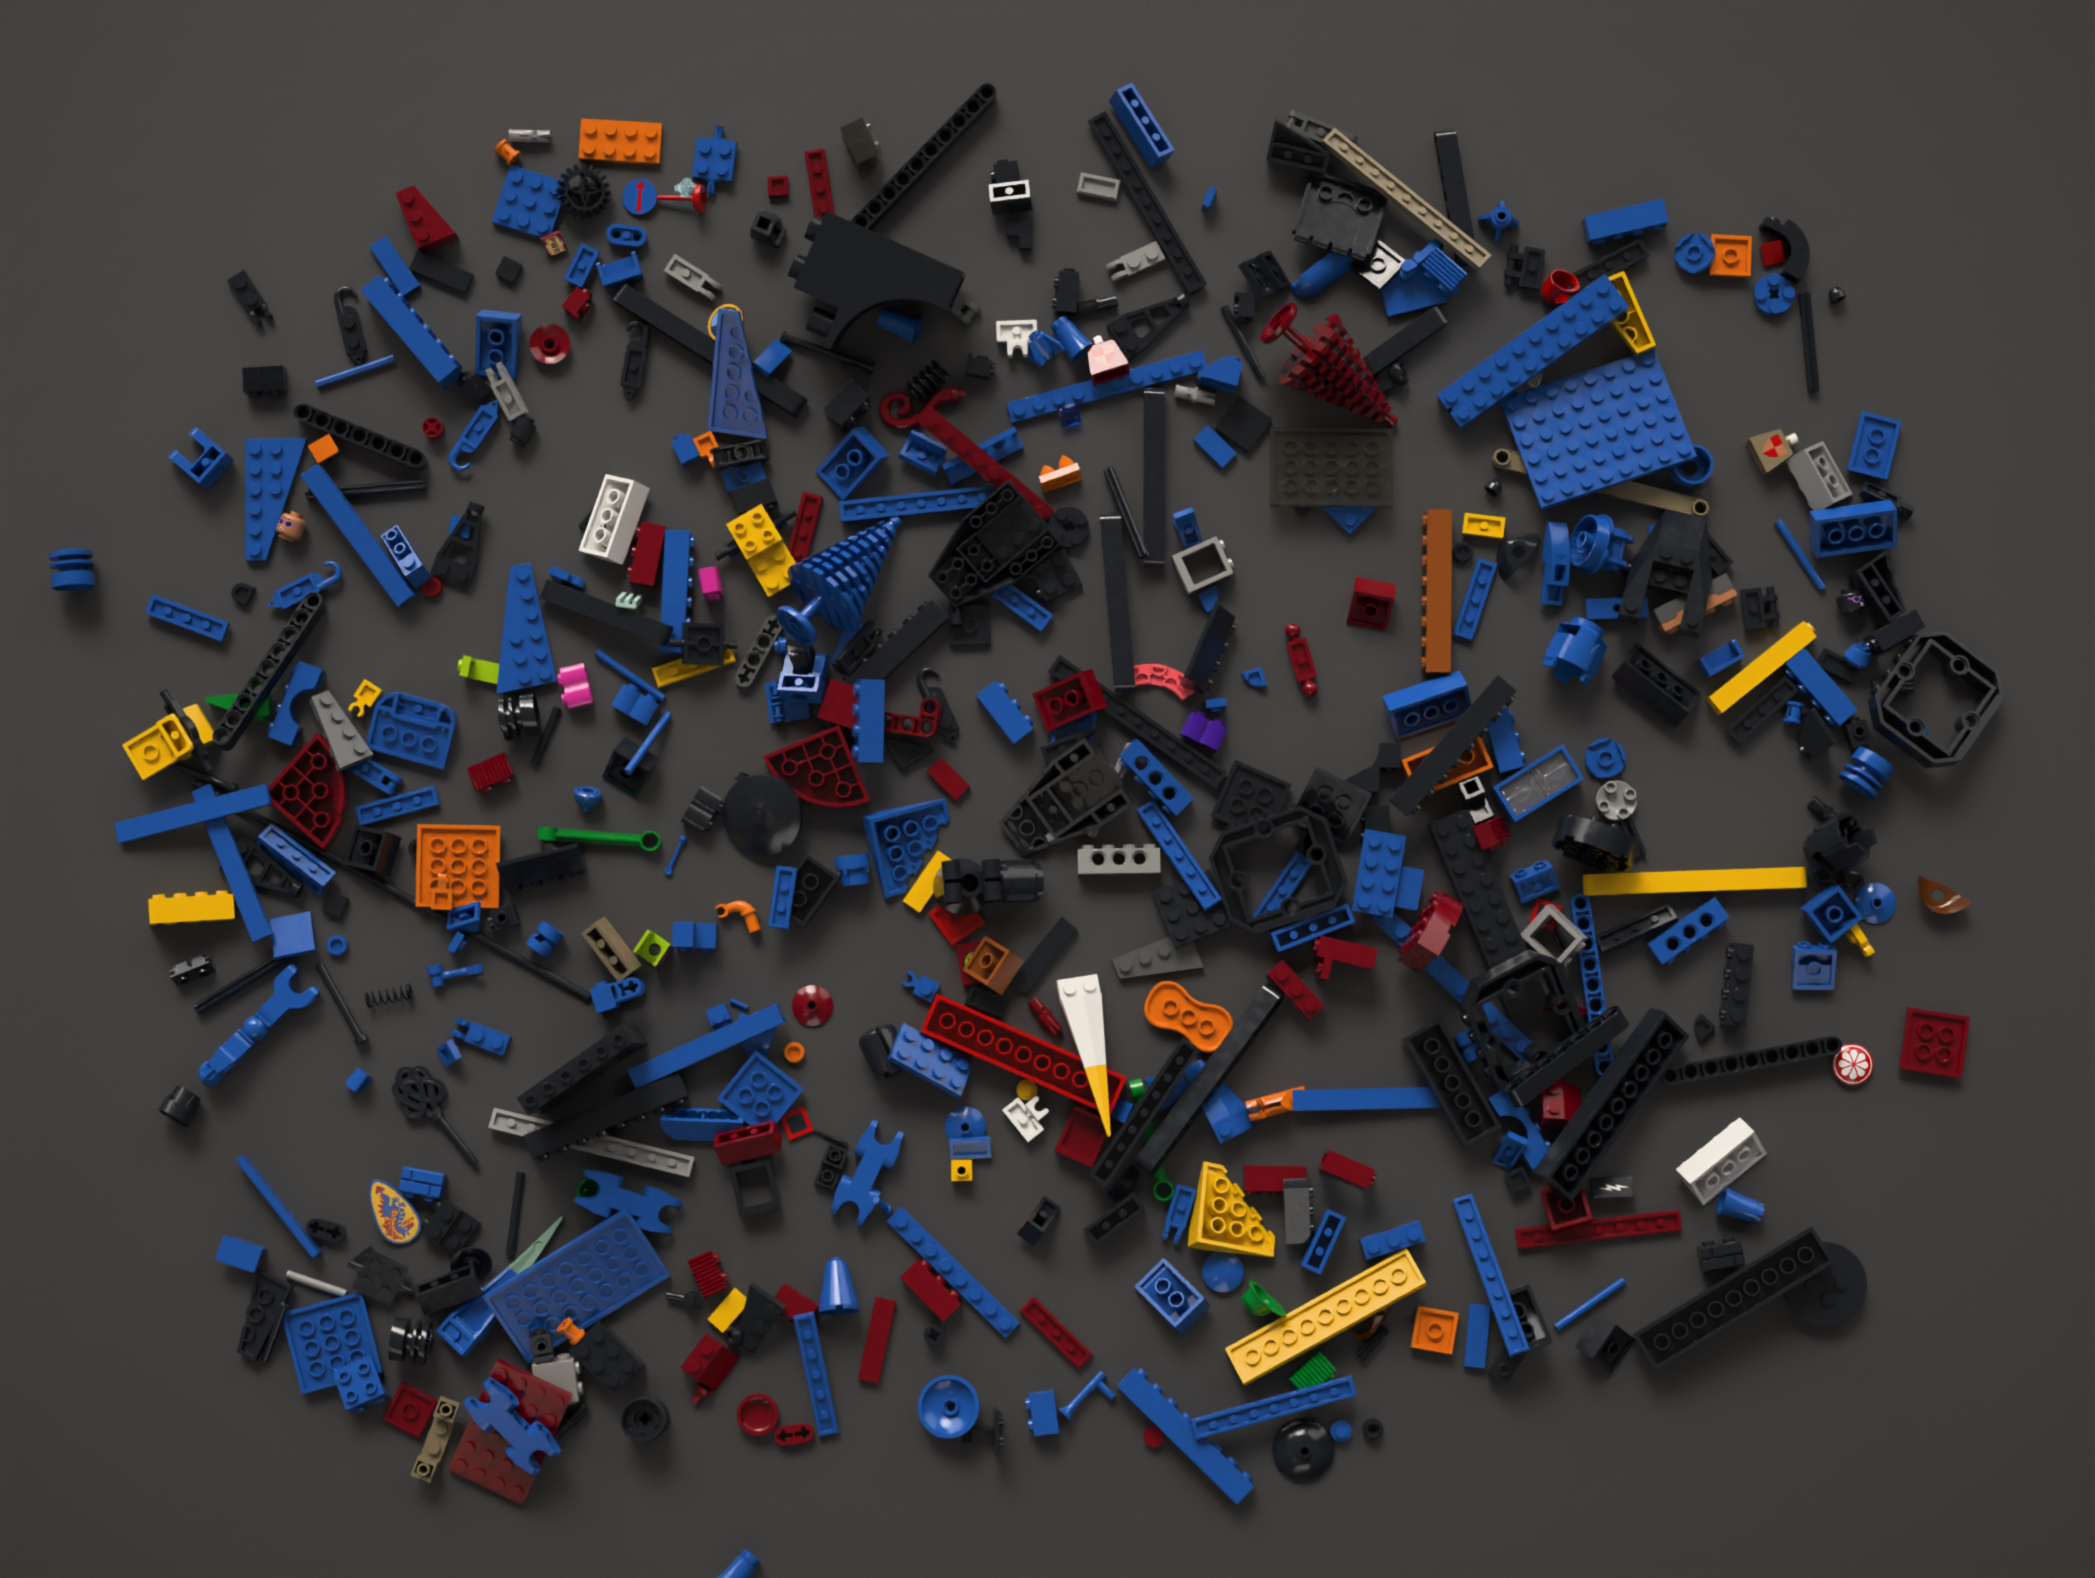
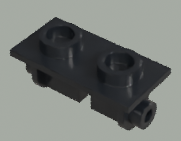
M202 954L191 959V967H189L187 961L174 965L170 969V978L177 986L185 985L196 978L208 976L216 971V969L210 963L212 962L210 955Z

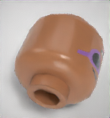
M293 511L290 514H282L276 527V531L279 533L278 536L293 543L294 540H300L307 525L302 520L303 515Z

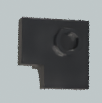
M763 209L761 212L758 211L750 228V238L779 249L786 234V229L779 225L781 216Z

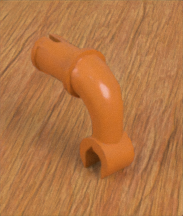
M733 901L716 906L715 909L723 907L726 910L723 915L718 917L726 918L731 912H740L741 917L744 916L749 933L761 930L755 914L757 910L749 903Z

